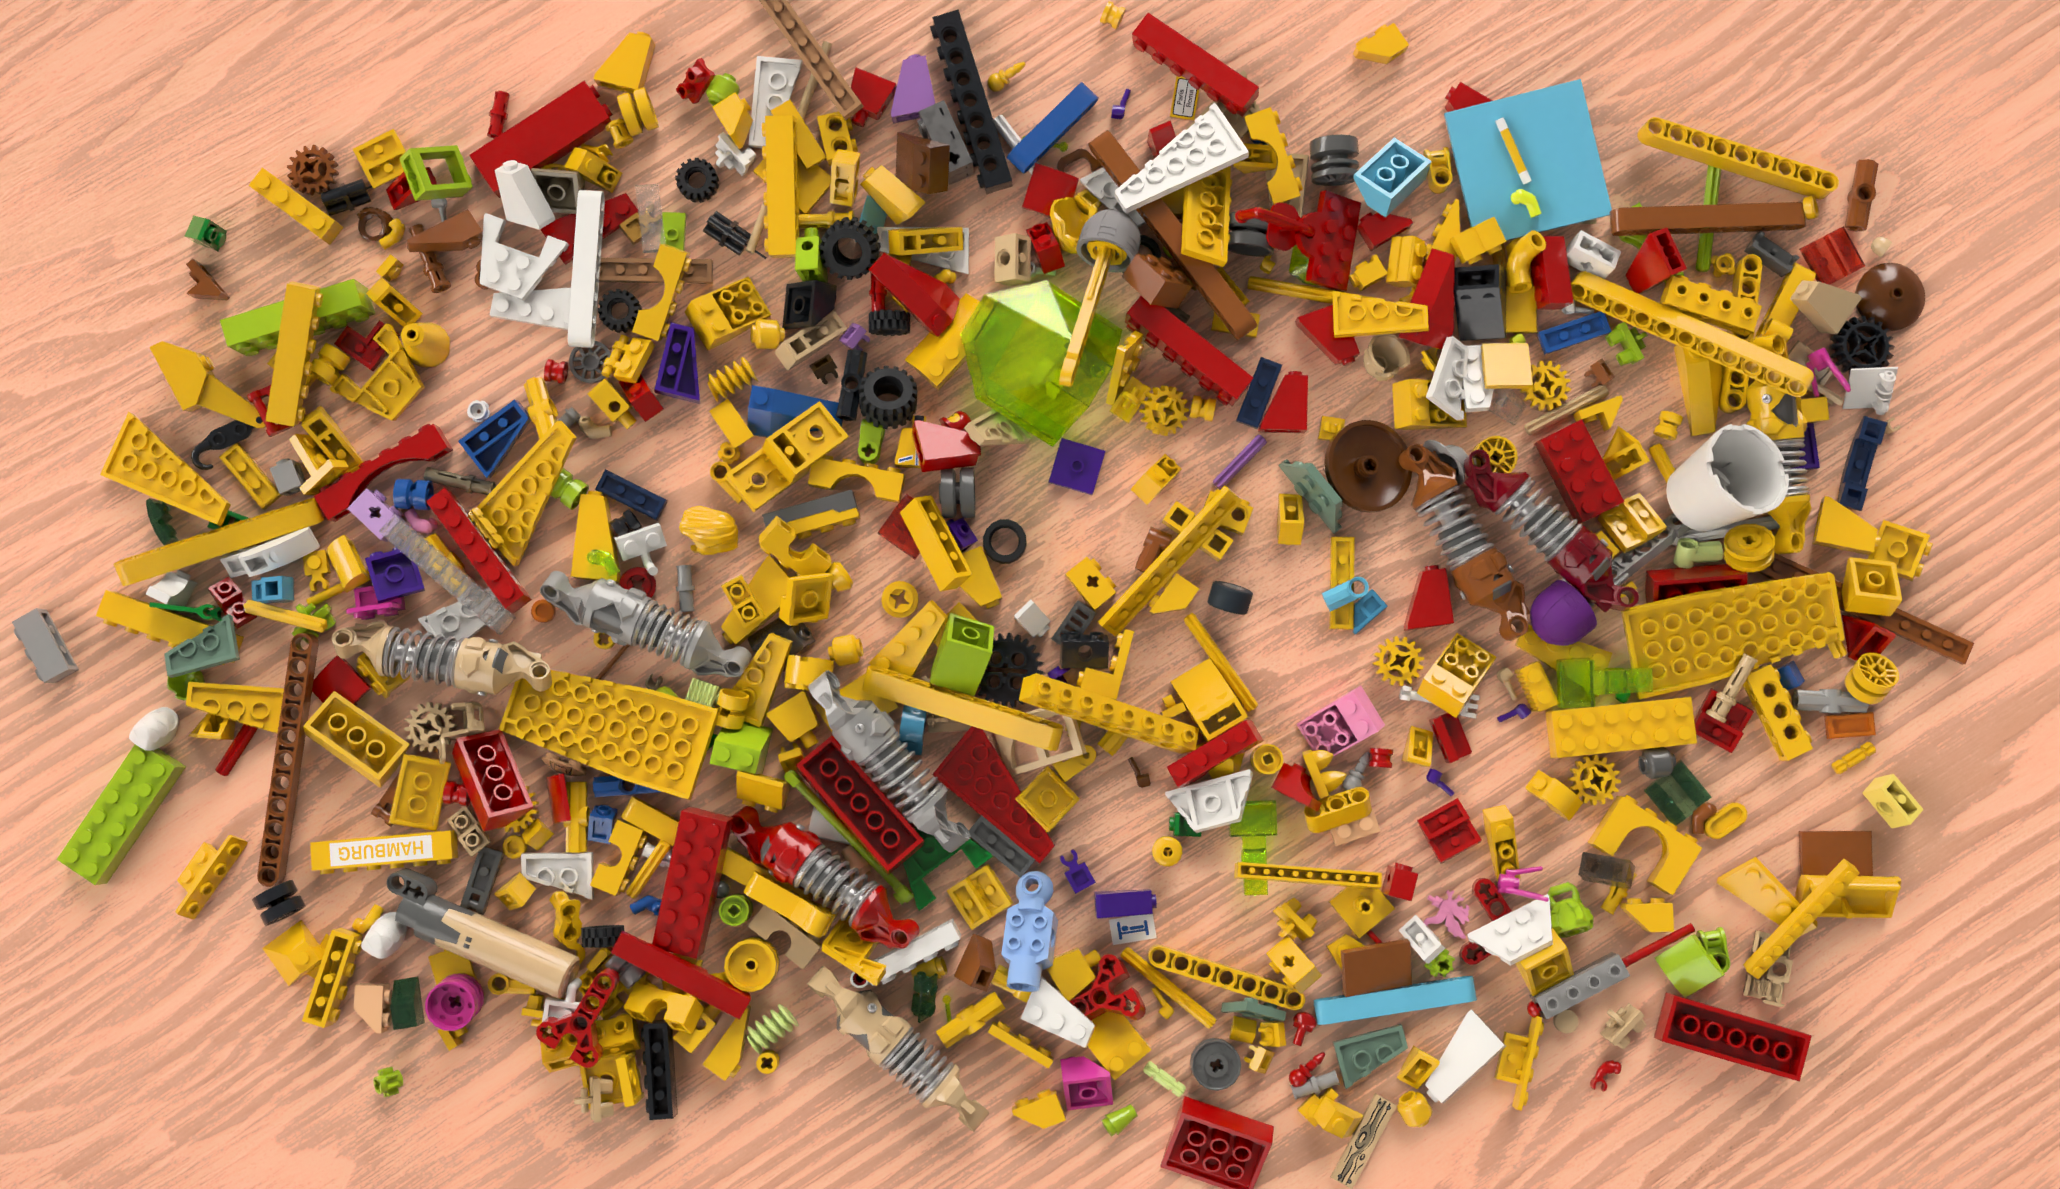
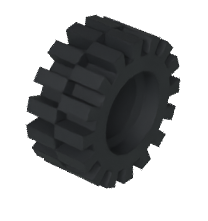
M691 158L687 159L688 163L685 164L683 162L681 164L682 168H678L676 171L678 175H675V180L677 181L678 189L686 199H691L692 202L699 200L701 203L704 202L703 199H711L710 195H715V189L719 187V178L715 169L705 159H702V161L699 158H695L694 161ZM695 172L703 173L706 177L705 184L700 188H693L689 185V178Z
M616 289L614 292L612 290L608 291L609 294L607 296L604 294L602 296L604 298L603 301L598 303L600 305V308H598L600 320L610 330H614L617 333H620V331L626 333L628 329L633 330L638 311L642 310L640 302L627 290L621 291ZM617 303H625L628 306V314L623 319H616L612 316V308Z
M876 310L870 312L869 333L883 336L906 335L910 333V314L900 310Z
M624 925L581 928L582 947H613L621 932H625Z

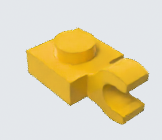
M1330 1087L1320 1097L1313 1093L1297 1109L1316 1127L1319 1123L1313 1115L1323 1099L1328 1097L1335 1100L1339 1095Z

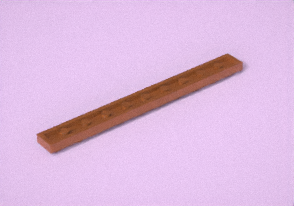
M1774 553V561L1769 567L1757 571L1773 580L1819 574ZM1835 580L1840 610L1864 621L1875 623L1899 637L1961 665L1966 664L1974 646L1973 642L1896 608L1891 616L1845 611L1842 598L1843 583Z

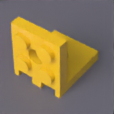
M636 1050L600 1059L591 1068L579 1065L583 1088H588V1096H590L589 1076H597L601 1079L603 1075L608 1074L613 1078V1093L601 1094V1103L613 1102V1104L624 1102L625 1107L636 1105L644 1098L645 1094L642 1092L640 1084V1069H637L635 1055H637Z

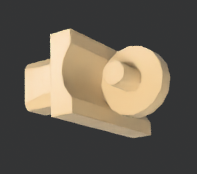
M1630 1003L1625 1008L1621 1007L1616 1013L1609 1009L1607 1014L1611 1018L1605 1023L1607 1026L1600 1034L1613 1045L1625 1049L1631 1040L1627 1034L1632 1029L1638 1033L1646 1027V1023L1643 1020L1645 1015Z
M589 1076L590 1096H588V1088H581V1097L574 1098V1104H581V1112L586 1113L589 1112L588 1104L590 1103L591 1120H594V1123L602 1122L601 1118L614 1115L613 1102L601 1103V1094L613 1093V1082L611 1079Z

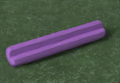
M1257 435L1213 480V484L1220 490L1224 485L1226 486L1266 445L1267 441L1265 438Z

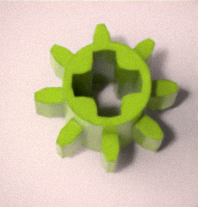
M1444 949L1429 964L1426 963L1424 967L1430 970V974L1434 977L1438 976V973L1446 977L1447 973L1454 970L1452 962L1455 958L1448 955L1449 951Z
M393 1067L378 1070L379 1076L373 1079L376 1092L378 1094L383 1093L384 1097L399 1094L398 1088L403 1086L401 1072L399 1070L393 1071Z

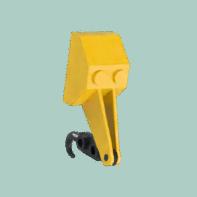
M164 341L149 347L183 411L192 412L205 407L235 419L211 431L203 442L193 448L191 459L197 468L201 470L213 468L212 464L205 465L200 462L199 455L202 452L225 449L247 439L254 428L262 429L266 427L254 405L215 377L212 372L215 367L209 357Z

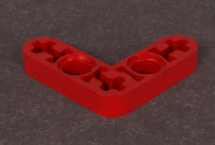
M1479 878L1474 881L1472 885L1473 894L1491 921L1512 912L1491 880ZM1479 884H1488L1487 892L1490 896L1495 894L1496 897L1489 899L1485 903L1484 900H1487L1488 897L1485 893L1478 892L1481 888ZM1494 902H1500L1503 906V910L1499 915H1494L1491 912V905ZM1470 941L1465 943L1460 949V958L1469 965L1478 964L1491 954L1487 951L1483 953L1481 950H1478L1474 953L1475 959L1466 958L1468 948L1475 950L1479 947L1475 942L1471 943Z

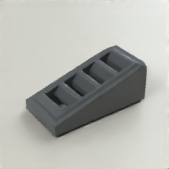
M1077 600L1051 639L1060 645L1061 637L1059 635L1061 632L1064 634L1069 632L1065 629L1066 625L1083 634L1097 613ZM1077 609L1087 615L1088 619L1085 620L1076 614ZM1072 617L1075 618L1076 620L1081 622L1083 626L1080 628L1079 626L1071 622L1070 619Z

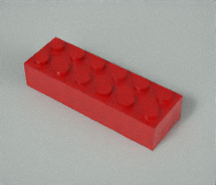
M1140 296L1126 313V328L1130 332L1137 331L1142 333L1145 338L1144 342L1153 349L1157 347L1163 352L1162 356L1170 363L1175 361L1180 365V370L1186 376H1194L1199 380L1198 384L1208 392L1211 390L1217 394V400L1223 405L1227 406L1229 404L1233 407L1252 382L1254 377L1163 306L1152 305Z
M831 735L796 765L797 771L885 873L890 875L924 845V840L854 760L849 761L840 750V743Z
M690 806L681 810L652 945L667 952L697 959L704 953L734 817Z
M1667 992L1665 993L1654 1035L1655 1039L1799 1082L1812 1035Z

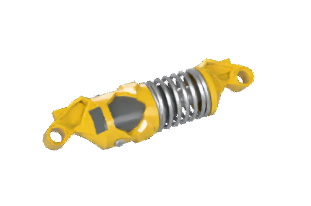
M1780 334L1757 337L1753 341L1754 345L1789 359L1787 344ZM1755 380L1746 389L1748 409L1751 412L1750 420L1746 425L1760 430L1775 443L1785 460L1782 462L1784 472L1789 475V486L1785 499L1778 507L1767 512L1780 526L1774 535L1775 553H1799L1804 547L1805 522L1809 517L1812 507L1810 504V494H1808L1809 488L1807 486H1792L1806 483L1808 481L1806 477L1792 476L1803 475L1808 471L1802 468H1790L1803 466L1807 463L1805 460H1799L1800 457L1806 455L1804 451L1799 450L1805 446L1802 442L1805 440L1803 437H1805L1804 432L1807 429V420L1799 410L1801 397L1791 396Z

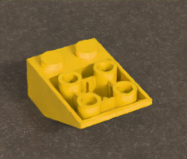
M749 276L691 300L684 311L707 351L751 328V325H755L757 320L767 319L772 315Z
M1407 379L1393 383L1395 429L1466 428L1467 416L1464 400H1461V410L1464 411V419L1456 420L1426 398L1432 380Z
M1456 633L1423 678L1417 694L1457 718L1497 657L1459 633Z
M1210 658L1170 681L1205 741L1213 739L1248 717L1237 697Z

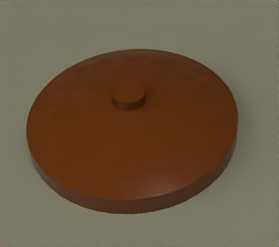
M1374 420L1353 422L1341 428L1328 444L1324 460L1327 481L1342 499V502L1354 510L1373 513L1388 509L1403 498L1411 482L1412 471L1403 469L1399 463V456L1407 449V446L1398 433L1381 422Z

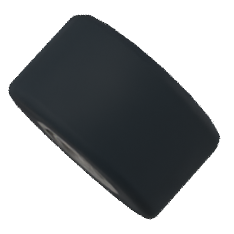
M1214 581L1207 602L1217 609L1245 615L1248 612L1253 593L1244 587L1232 583Z

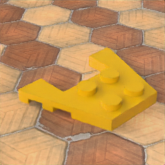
M386 323L373 338L389 354L384 363L362 388L346 374H342L329 390L391 421H396L425 387L392 325Z
M851 916L843 921L840 918L822 943V951L877 986L886 974V965L868 960L879 942L861 940L857 931L849 926Z

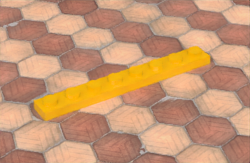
M1224 485L1098 623L1116 637L1234 511L1242 500Z

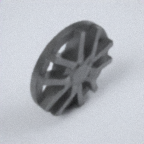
M595 341L594 345L599 347L594 352L592 348H588L589 352L585 354L581 347H575L570 354L569 366L571 372L582 382L592 384L606 378L598 368L600 365H603L604 362L602 360L606 357L609 358L611 353L604 344ZM604 349L606 353L599 357L597 354ZM579 350L582 357L574 358L576 352ZM573 361H581L582 365L574 367ZM583 369L582 376L577 374L576 370ZM587 371H591L590 379H585ZM595 371L600 373L601 376L595 378Z

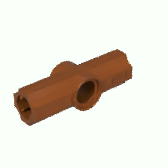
M1866 159L1856 162L1852 190L1847 196L1849 206L1845 228L1850 231L1867 230L1871 203L1876 196L1875 181L1879 163L1875 162V160ZM1858 191L1864 194L1865 200L1859 197Z

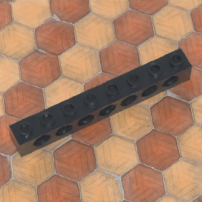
M959 9L932 17L933 25L930 26L933 39L938 38L940 46L936 47L940 61L945 60L947 68H943L946 81H951L953 89L950 90L953 103L958 102L960 108L956 112L960 125L965 124L967 132H963L966 145H971L973 153L970 154L973 167L978 166L980 175H977L980 189L985 188L986 194L1013 187L1009 168ZM949 35L956 37V40L951 43L946 42L944 39ZM956 56L963 59L959 64L951 62L952 58ZM960 78H967L970 80L969 83L966 85H960L958 83V80ZM967 99H974L976 104L969 107L964 102ZM975 120H980L983 122V125L979 128H974L971 126V123ZM986 141L990 146L983 150L978 147V144ZM987 163H994L997 167L993 171H988L984 166Z

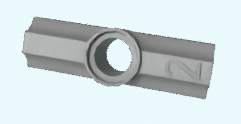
M1819 689V691L1794 690L1792 696V705L1798 711L1867 713L1869 704L1857 700L1849 692H1842V690Z

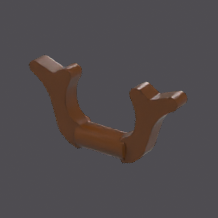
M1081 148L1061 157L1058 161L1057 169L1064 172V168L1068 164L1080 158H1084L1089 162L1092 173L1097 168H1102L1103 166L1086 149Z

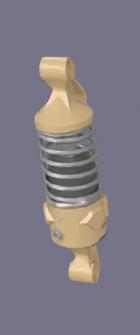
M385 620L375 621L368 625L355 623L353 627H345L335 631L331 638L336 654L340 658L347 659L363 651L369 657L379 676H391L393 678L400 671L403 679H406L411 673L413 680L417 681L422 675L425 683L432 679L436 685H439L444 681L448 687L453 685L454 688L464 689L471 694L487 696V693L496 695L506 686L521 678H525L537 691H545L552 685L550 667L542 660V654L528 652L515 641L500 644L498 640L489 639L488 642L481 637L460 638L457 641L454 636H449L445 639L443 634H438L434 637L431 632L423 635L420 630L412 633L409 628H405L401 631L399 627L389 625ZM408 633L409 638L406 644H404L403 635ZM416 635H419L420 641L417 644V646H415L414 637ZM405 663L408 664L406 673H405Z

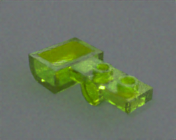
M1590 658L1556 660L1557 699L1559 702L1557 706L1561 709L1595 707V695L1653 692L1652 668L1650 667L1594 670V660Z
M1276 800L1246 801L1241 821L1228 825L1230 837H1242L1241 862L1267 864L1266 836L1277 835ZM1243 879L1244 896L1268 895V881Z

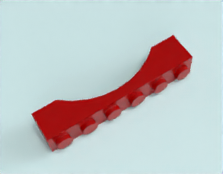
M435 424L422 426L418 429L419 433L412 437L406 436L398 442L399 445L392 449H384L378 454L379 457L373 461L367 460L358 466V470L353 473L347 472L340 476V481L320 488V493L315 495L314 498L326 518L336 522L350 514L351 512L347 508L384 471L406 462H435L453 451L440 427Z

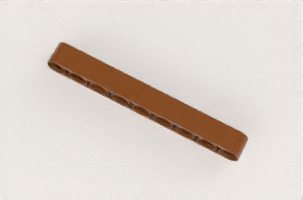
M1802 202L1623 207L1609 212L1613 236L1649 235L1666 227L1670 234L1787 231L1806 227Z

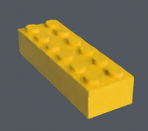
M1691 697L1545 712L1551 758L1697 743Z

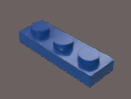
M1599 311L1537 333L1543 353L1546 355L1609 334L1611 329L1605 313Z

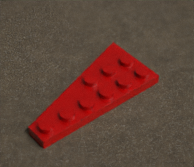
M971 726L932 775L937 777L940 782L1040 864L1054 848L1055 844L1045 829L1015 800L1022 791L983 729Z

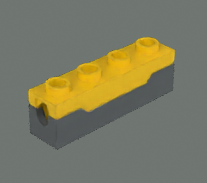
M852 489L762 514L765 527L778 516L795 529V537L798 536V539L811 537V532L819 530L821 533L834 530V526L843 524V527L856 524V520L861 519Z

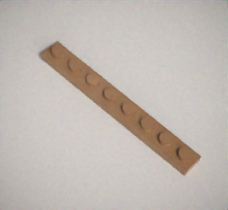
M759 0L843 118L847 120L864 106L789 2L787 0Z

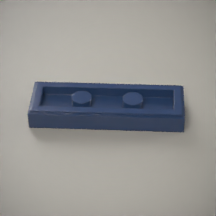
M1264 357L1260 358L1236 422L1258 429L1282 364Z
M606 469L595 488L596 491L602 492V494L658 521L668 500Z

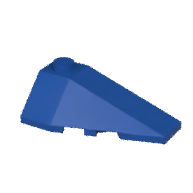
M752 385L747 427L754 436L768 438L819 401L841 427L843 420L836 417L838 402ZM817 428L810 429V431H820Z

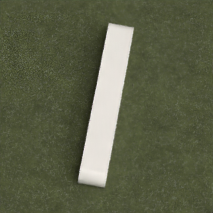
M579 190L568 324L569 347L593 348L595 344L605 208L604 191Z

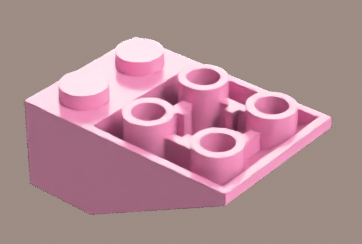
M1360 685L1297 723V726L1313 751L1325 750L1336 756L1375 734L1385 724Z

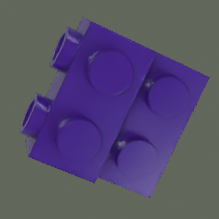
M400 545L394 547L393 551L385 553L378 551L365 558L378 604L425 591L412 546Z

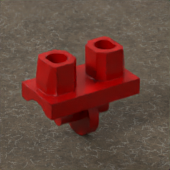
M703 58L697 59L693 67L688 68L685 80L676 88L682 99L689 98L692 104L700 101L715 77L714 72L706 67Z

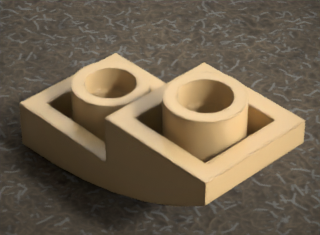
M464 806L447 819L459 836L458 840L471 857L491 843L486 832H483L480 822L468 806Z

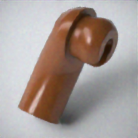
M1703 803L1692 812V834H1704V821L1714 816L1717 812L1714 804Z

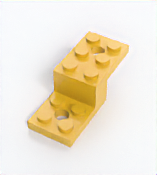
M819 401L766 438L762 449L726 473L725 478L750 509L755 512L807 475L812 464L846 441L849 436ZM810 429H819L822 436L819 438L813 437L810 434ZM759 475L763 478L764 483L762 485H755L752 482V477Z
M1125 629L1123 634H1118L1115 648L1119 649L1118 654L1112 657L1109 670L1113 671L1112 674L1086 667L1084 672H1079L1076 686L1117 700L1134 631ZM1077 720V723H1078V726H1079V730H1080V726H1081V722H1082V721Z

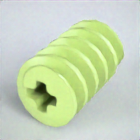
M778 1004V1013L773 1009L770 1010L772 1018H768L766 1015L762 1016L763 1024L757 1020L755 1021L757 1029L754 1030L750 1026L747 1027L749 1033L747 1039L759 1054L763 1053L762 1047L765 1049L770 1048V1041L772 1043L778 1042L777 1035L783 1038L786 1036L785 1030L788 1032L793 1031L792 1024L799 1026L793 1014L781 1004Z

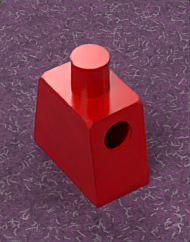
M856 67L851 89L864 107L854 114L851 122L859 127H864L868 117L879 120L895 96L896 83Z

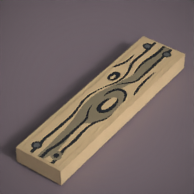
M1376 1093L1374 1094L1363 1114V1119L1354 1131L1330 1176L1332 1179L1353 1189L1395 1111L1396 1104Z

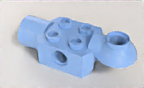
M1030 871L1024 874L1017 882L1016 896L1019 903L1007 909L1001 955L1009 964L1006 986L1023 992L1039 991L1042 970L1053 966L1058 919L1054 912L1045 906L1052 897L1054 891L1053 883L1049 876L1039 871ZM1031 885H1039L1035 891H1028Z

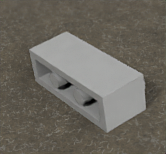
M36 608L12 621L15 627L14 633L23 642L26 648L24 650L29 660L33 661L36 667L35 673L44 683H56L79 670L46 609Z

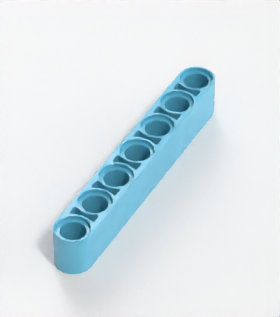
M1462 976L1350 997L1339 995L1313 1000L1317 1025H1325L1476 1001L1477 997L1473 976Z

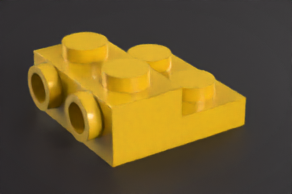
M1883 520L1877 536H1880L1878 550H1874L1867 559L1894 562L1898 577L1913 582L1915 576L1920 577L1924 568V564L1920 563L1923 555L1929 556L1933 543L1929 542L1930 535Z
M827 572L788 578L786 596H781L779 618L790 626H797L803 622L817 623L819 620L828 619L833 575Z

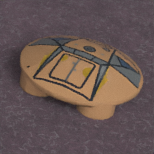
M548 752L541 759L548 767L558 773L567 776L586 775L585 767L579 762L569 760L568 763H565L560 759V756Z

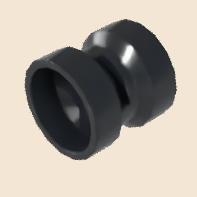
M630 509L623 512L622 517L610 521L618 536L642 528L639 520Z

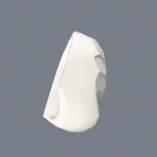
M168 707L155 709L137 722L129 734V739L144 750L158 749L172 741L179 726V716Z
M396 912L384 914L371 926L361 944L364 951L376 958L384 959L401 947L406 936L407 926L395 921Z

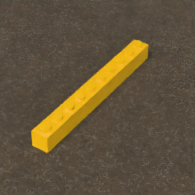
M1843 859L1743 964L1746 971L1759 979L1860 874L1857 868L1846 859Z
M1246 862L1235 863L1234 878L1369 889L1382 888V873Z

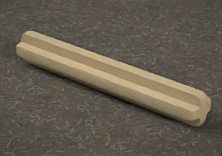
M1601 384L1525 424L1524 428L1528 435H1533L1607 396L1609 391L1605 384Z

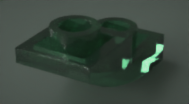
M152 498L147 499L148 517L162 544L168 545L179 541L175 536L177 534L176 530L168 524L173 517L168 513L170 509L166 503Z

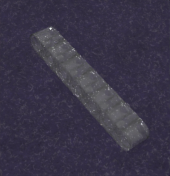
M393 514L379 530L382 536L497 634L502 635L516 619L513 613L506 610L498 600L398 515Z

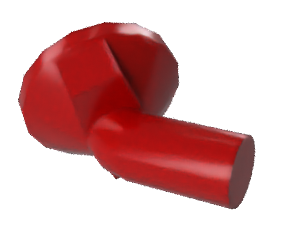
M1307 1012L1295 1014L1293 1026L1297 1028L1293 1044L1302 1046L1306 1032L1312 1033L1316 1027V1020L1311 1014Z

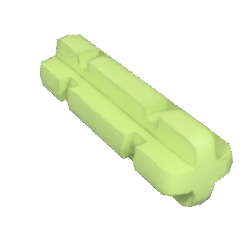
M1149 1061L1143 1069L1145 1074L1149 1077L1153 1076L1156 1082L1168 1090L1171 1089V1092L1176 1096H1182L1186 1090L1185 1085L1179 1081L1176 1082L1174 1077L1161 1068L1158 1069L1157 1065Z

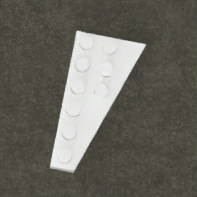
M1216 103L1209 107V111L1203 116L1200 115L1189 129L1183 130L1167 144L1153 161L1149 160L1145 164L1144 169L1137 175L1131 176L1114 192L1115 198L1125 214L1248 158L1249 151Z

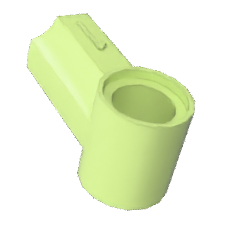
M1681 538L1678 540L1673 562L1681 568H1692L1695 563L1718 562L1723 558V545L1720 541L1697 542L1691 538Z

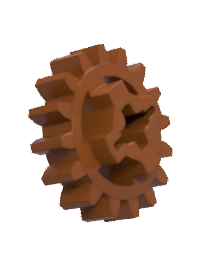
M306 145L303 146L304 152L302 153L296 150L297 157L289 158L293 164L287 165V169L292 171V173L287 175L289 179L293 180L291 184L303 194L307 191L311 196L314 195L315 191L318 194L323 193L322 189L324 188L328 191L331 190L329 184L337 183L333 176L339 175V172L334 169L339 166L336 161H333L335 157L331 153H327L328 151L324 147L319 150L316 145H312L311 150Z

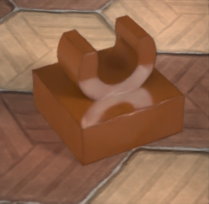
M1603 359L1590 366L1591 369L1584 374L1585 377L1590 374H1594L1597 377L1596 382L1591 384L1592 387H1596L1600 383L1604 385L1615 378Z

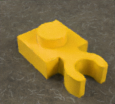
M327 550L313 551L303 556L305 576H312L309 583L310 590L316 592L318 582H322L324 590L329 589V581L324 575L331 573Z

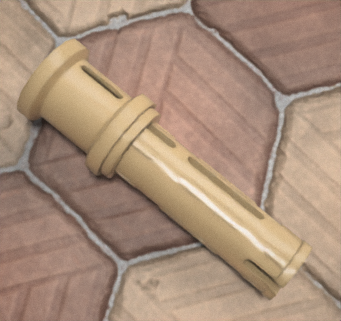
M1745 653L1743 654L1722 692H1717V699L1712 708L1706 711L1708 715L1723 723L1726 722L1725 717L1731 707L1736 705L1737 700L1735 698L1758 660Z

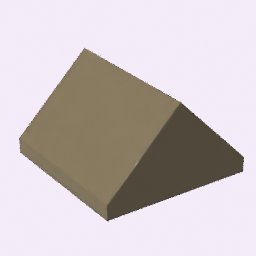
M532 168L531 173L552 212L577 214L579 190H584L585 180L579 172Z

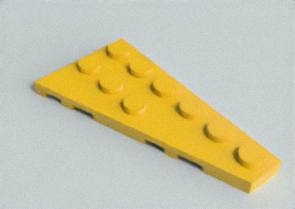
M128 412L100 475L222 526L231 504L138 417Z

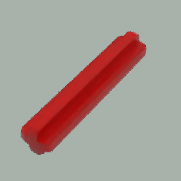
M246 724L242 726L216 767L215 771L222 776L229 775L258 728Z

